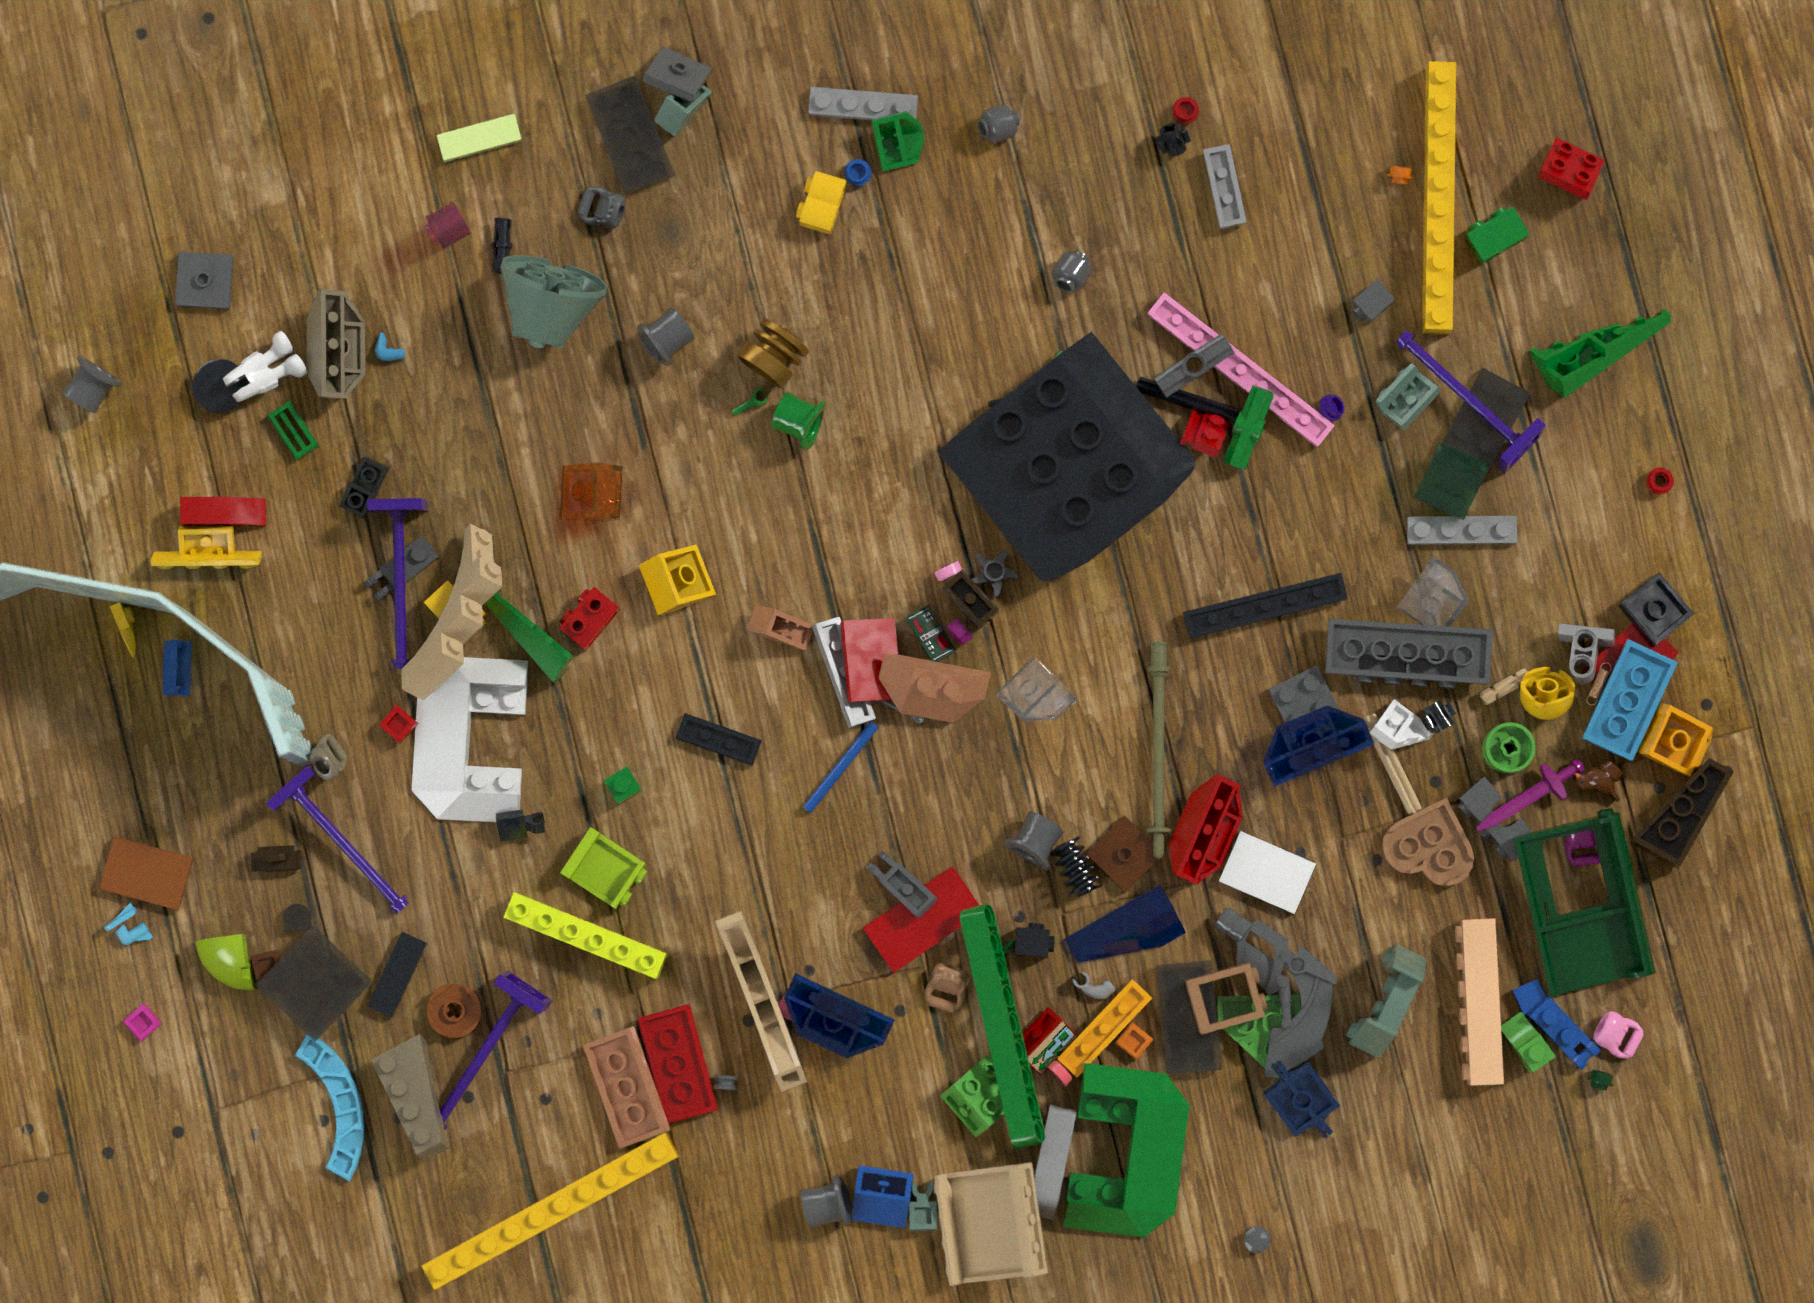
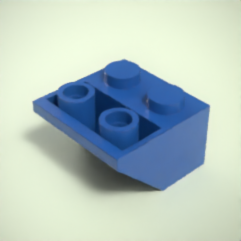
M859 1165L851 1220L905 1228L914 1173Z

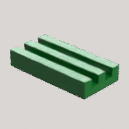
M290 401L267 415L297 461L302 459L301 457L311 453L312 450L320 447ZM289 409L310 441V445L306 446L285 414V410ZM276 416H281L302 450L297 452L276 420Z

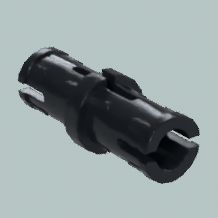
M494 218V241L491 242V248L493 249L491 272L502 274L501 264L503 258L510 256V250H512L513 245L510 243L512 219Z

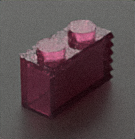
M450 202V205H445V208L441 207L435 213L431 212L430 216L426 215L428 224L424 225V228L434 245L440 243L442 248H445L471 234L454 202Z

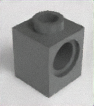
M1377 279L1352 301L1353 309L1351 311L1359 321L1363 322L1365 320L1369 325L1394 303L1395 298Z

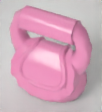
M1609 1011L1604 1014L1598 1023L1593 1038L1596 1044L1607 1048L1615 1057L1628 1059L1633 1057L1644 1034L1643 1029L1636 1021L1623 1018L1617 1012ZM1628 1028H1634L1623 1052H1621L1618 1047L1628 1032Z

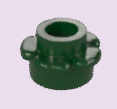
M1592 1069L1591 1076L1587 1077L1588 1080L1592 1081L1591 1087L1607 1091L1608 1086H1614L1612 1083L1614 1075Z

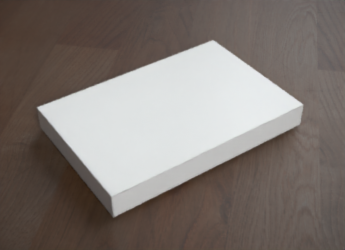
M1240 831L1219 882L1295 914L1316 863Z

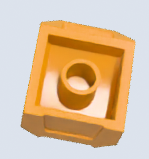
M1659 703L1637 752L1691 778L1698 771L1709 747L1713 727L1670 704Z

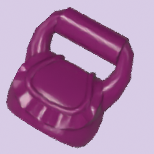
M1586 830L1565 836L1567 840L1565 855L1571 865L1577 867L1600 864L1598 853L1573 856L1574 849L1580 850L1581 848L1596 847L1593 831Z

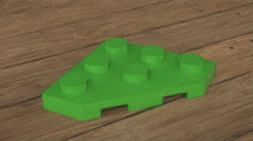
M1291 994L1290 1007L1292 1019L1300 1012V994ZM1264 995L1268 1008L1263 1010L1265 1017L1222 1028L1264 1068L1266 1066L1271 1030L1282 1026L1281 1003H1279L1278 995ZM1251 996L1217 997V1022L1255 1011ZM1302 1063L1287 1071L1290 1072L1296 1070L1297 1068L1302 1066Z

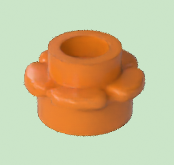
M1390 166V174L1387 173V176L1392 177V183L1407 184L1408 179H1413V176H1411L1412 168Z

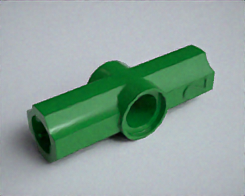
M1252 385L1243 411H1240L1232 431L1233 437L1223 462L1237 468L1246 469L1255 443H1258L1266 423L1265 417L1273 400V392Z

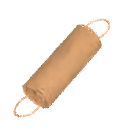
M1600 667L1588 694L1596 698L1597 701L1609 675L1608 671L1601 670Z

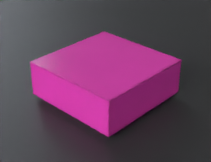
M145 1003L123 1021L140 1042H143L163 1024Z

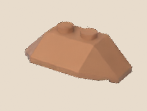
M885 652L879 680L900 713L954 723L985 699L991 673Z

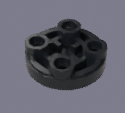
M215 359L199 368L193 380V392L196 400L203 408L212 413L229 414L244 402V400L237 402L232 395L249 384L246 376L230 386H226L223 378L238 367V365L229 360Z

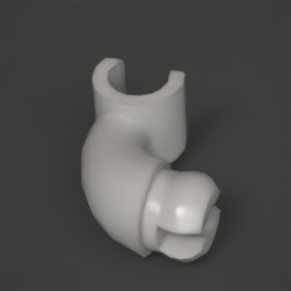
M1081 972L1086 980L1083 985H1078L1076 980L1072 979L1075 987L1080 988L1087 996L1094 999H1106L1110 997L1111 993L1115 992V987L1109 980L1104 981L1101 985H1090L1089 976L1084 972Z

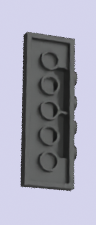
M1328 619L1325 674L1357 677V682L1373 683V678L1384 679V684L1400 685L1401 680L1412 681L1411 686L1428 687V682L1439 683V688L1455 689V684L1461 683L1489 685L1493 630Z

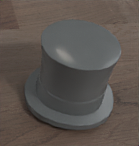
M669 308L650 325L645 326L643 323H640L637 326L638 337L645 350L655 360L666 366L672 364L670 357L677 350L695 340L688 324L673 308Z
M79 354L77 361L80 366L73 378L64 387L62 393L78 406L92 413H97L101 402L113 386L120 387L123 382Z
M1028 812L1015 839H1006L1003 846L1047 871L1050 868V863L1047 860L1050 851L1064 832L1048 818L1035 812Z
M833 1176V1183L826 1184L825 1186L801 1190L803 1211L810 1229L843 1221L845 1227L850 1225L852 1213L850 1193L840 1176Z

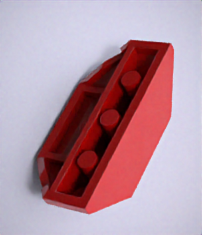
M1215 774L1190 794L1169 843L1174 875L1197 885L1202 879L1210 876L1222 867L1243 818L1239 795L1240 784L1220 774Z

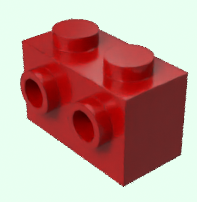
M595 587L591 590L585 589L577 599V602L580 604L573 612L569 609L559 621L562 624L559 629L585 651L589 649L621 610Z

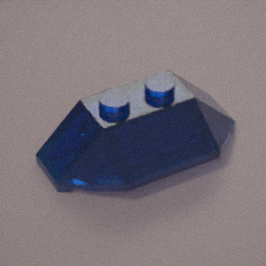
M1326 705L1277 726L1263 764L1273 787L1346 758L1375 743L1363 718Z
M796 973L784 996L797 1035L845 1058L884 1045L895 1021L893 1018Z

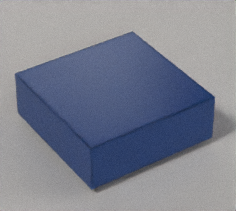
M1538 979L1512 990L1523 1015L1530 1013L1546 997Z

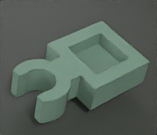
M917 1183L912 1185V1195L916 1202H909V1231H937V1203L928 1202L933 1191L931 1183H927V1192L924 1194L917 1191Z

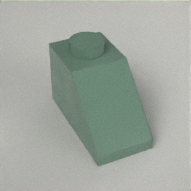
M703 85L692 103L670 94L662 104L654 122L673 136H677L692 121L710 97L712 91Z

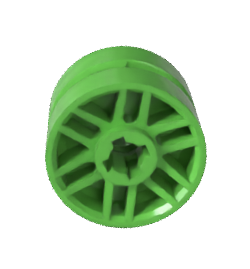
M1513 722L1503 723L1490 730L1485 736L1482 743V756L1485 763L1493 771L1500 774H1513L1530 764L1535 755V741L1530 731L1524 726ZM1505 744H1510L1513 750L1512 753H1507L1504 747Z

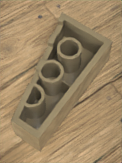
M419 1034L371 1059L416 1155L425 1162L447 1150L448 1144L442 1115L440 1114L439 1099L435 1089L433 1069L428 1054V1044Z

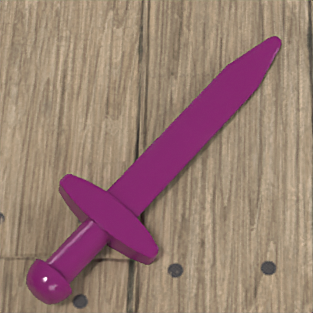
M1572 760L1569 766L1558 773H1555L1545 763L1542 764L1539 768L1544 780L1491 812L1477 826V830L1481 831L1502 823L1551 791L1560 800H1564L1567 795L1562 782L1576 773L1581 774L1584 770L1582 762L1580 760Z

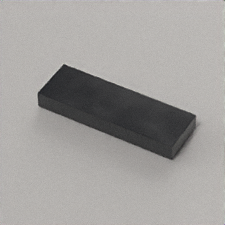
M687 713L683 716L676 736L677 740L753 766L762 742L760 739Z
M405 932L401 933L367 1005L368 1007L391 1018L394 1017L428 943Z

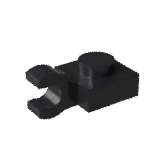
M523 809L496 813L500 841L527 838V831L534 834L545 832V820L542 812L524 816Z

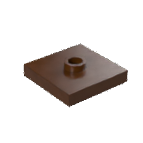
M1126 816L1086 854L1125 893L1158 860L1153 854V843Z

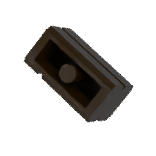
M963 570L942 587V591L971 620V623L978 630L999 613V609Z

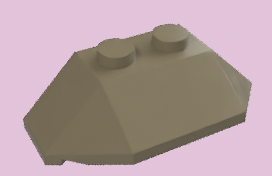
M319 289L307 318V375L316 393L321 398L346 399L365 376V321L354 304L348 299L349 296L346 291Z

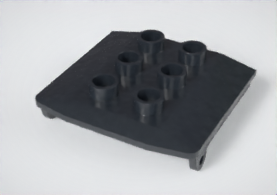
M1092 331L1051 360L938 450L943 460L1038 579L1045 583L1053 582L1094 559L1163 505L1191 475L1195 467L1192 455L1180 444L1179 439Z

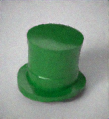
M787 392L775 410L771 425L772 429L794 436L799 440L800 447L808 450L815 443L827 403L822 401L818 405H814Z

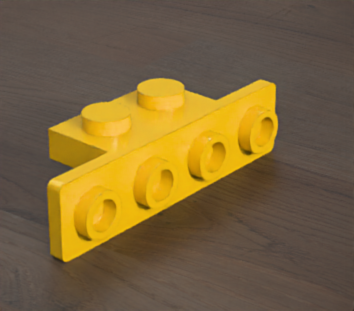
M179 526V551L154 552L150 564L151 566H158L160 569H171L174 566H185L187 569H197L201 566H212L215 569L239 566L240 568L248 569L260 564L262 551H235L233 526Z

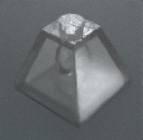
M1433 556L1399 602L1397 608L1420 625L1450 627L1469 600L1456 572Z
M1035 657L995 694L1024 722L1058 719L1077 701L1064 683Z

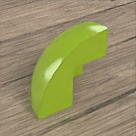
M238 934L195 941L197 953L202 964L215 979L235 989L256 990L252 963L248 960L246 935Z

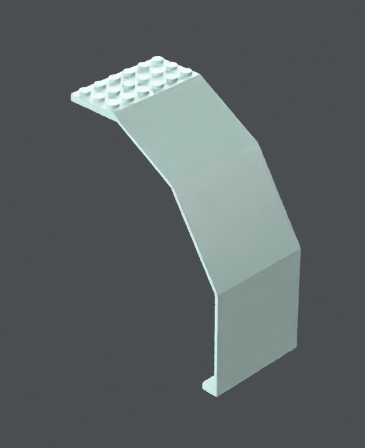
M5 563L0 564V600L35 587L175 613L248 670L279 756L302 767L310 764V755L313 748L310 741L303 738L301 731L305 730L300 715L293 711L292 706L296 703L291 690H287L286 687L273 679L184 608L156 592Z

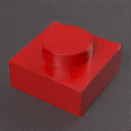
M396 705L379 726L401 744L418 725V722L400 706Z

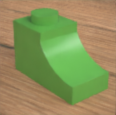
M1522 1012L1517 1013L1501 1024V1033L1528 1072H1535L1556 1057Z

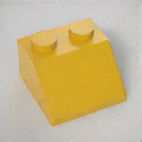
M697 544L658 554L639 564L658 615L682 609L716 595Z

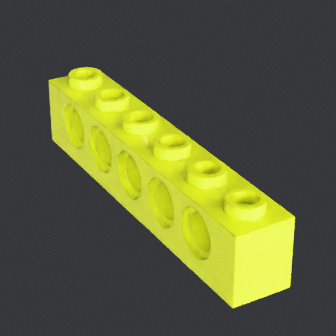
M515 892L503 917L655 979L659 978L668 956L667 953Z

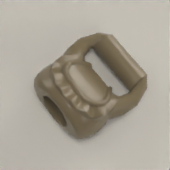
M331 734L321 736L317 746L310 755V764L315 773L322 779L331 781L346 766L347 754L335 737Z

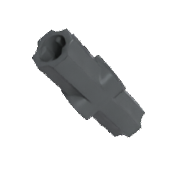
M1221 333L1153 379L1167 398L1196 378L1201 377L1205 372L1235 352ZM1195 358L1201 362L1202 368L1199 372L1192 373L1187 369L1186 363L1189 359Z

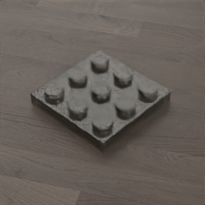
M313 925L260 979L256 986L316 1042L366 990L372 981Z

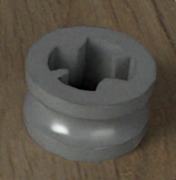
M715 1075L717 1084L714 1085V1089L738 1090L736 1081L739 1080V1077Z

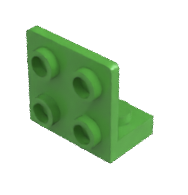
M986 1055L940 1095L975 1137L980 1135L1004 1114L992 1058L989 1055Z

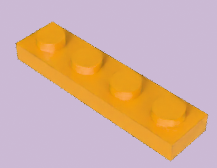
M1132 979L1057 1060L1077 1078L1083 1072L1084 1063H1092L1152 997Z

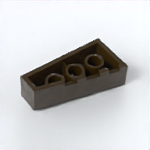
M1709 758L1640 832L1631 839V844L1679 870L1734 771Z

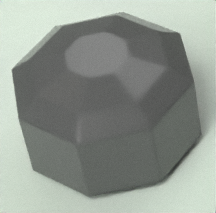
M1253 1226L1245 1232L1243 1243L1250 1252L1262 1253L1269 1248L1271 1236L1265 1228Z

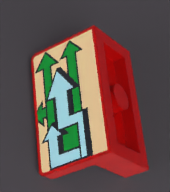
M1049 1007L1022 1033L1029 1065L1039 1075H1042L1047 1070V1066L1056 1061L1078 1037Z

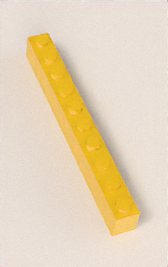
M1429 61L1426 67L1422 334L1449 335L1453 330L1456 62Z
M667 1132L425 1263L422 1265V1268L433 1289L436 1290L678 1158L679 1154Z

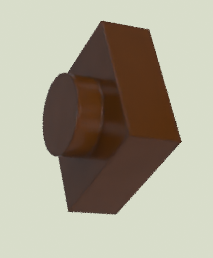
M277 949L250 956L256 983L284 977Z

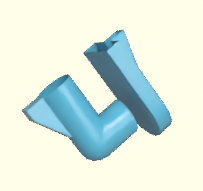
M130 902L116 918L103 927L106 931L113 929L135 915L137 912L136 908ZM144 922L129 931L124 924L115 930V934L123 945H130L135 941L153 938Z

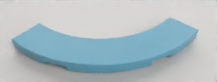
M308 1032L295 1056L310 1066L326 1085L334 1106L337 1124L334 1148L326 1169L347 1181H351L357 1169L364 1143L365 1122L361 1096L343 1060L322 1039Z

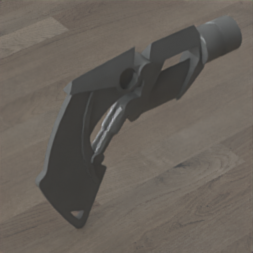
M1227 907L1214 927L1237 943V965L1250 963L1251 968L1256 967L1260 983L1257 984L1265 988V993L1268 995L1278 992L1279 1003H1281L1282 1026L1271 1030L1265 1066V1076L1271 1078L1277 1075L1271 1069L1272 1063L1277 1064L1276 1061L1280 1060L1284 1067L1289 1070L1323 1050L1324 1043L1322 1038L1329 1021L1333 983L1337 985V978L1333 972L1301 945L1299 946L1298 955L1293 954L1292 951L1288 950V939L1260 920L1251 923ZM1251 932H1254L1274 946V960L1247 942ZM1284 968L1295 979L1301 995V1011L1293 1019L1291 1018L1290 979L1282 975Z

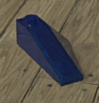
M1158 885L1064 940L1076 962L1080 963L1162 947L1186 932L1162 886Z

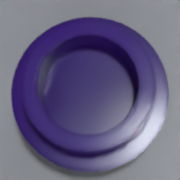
M1326 395L1321 398L1320 412L1327 420L1336 421L1344 413L1343 401L1337 395Z

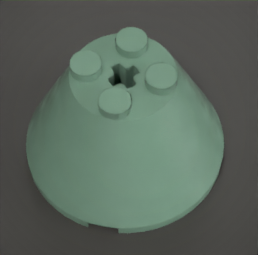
M513 255L503 258L501 272L513 328L511 334L518 338L529 339V345L544 348L545 344H549L556 348H564L566 341L606 295L607 284L594 274L578 267L566 264L564 269L549 265L550 259L534 256Z

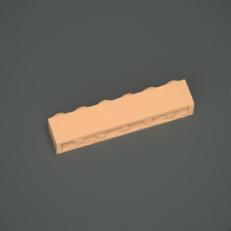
M1495 919L1460 920L1459 926H1455L1456 942H1460L1461 953H1457L1456 962L1457 970H1462V981H1458V995L1463 997L1464 1008L1459 1009L1460 1025H1465V1036H1461V1051L1466 1052V1063L1462 1064L1463 1080H1467L1468 1085L1504 1084Z

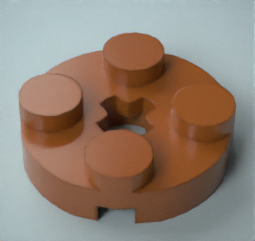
M446 984L441 986L431 995L427 1007V1018L431 1027L438 1034L449 1038H462L472 1033L479 1025L483 1015L482 1004L478 995L471 988L462 984ZM450 1004L461 1006L462 1009L459 1011L461 1016L459 1018L448 1016L447 1013L450 1011L448 1006Z

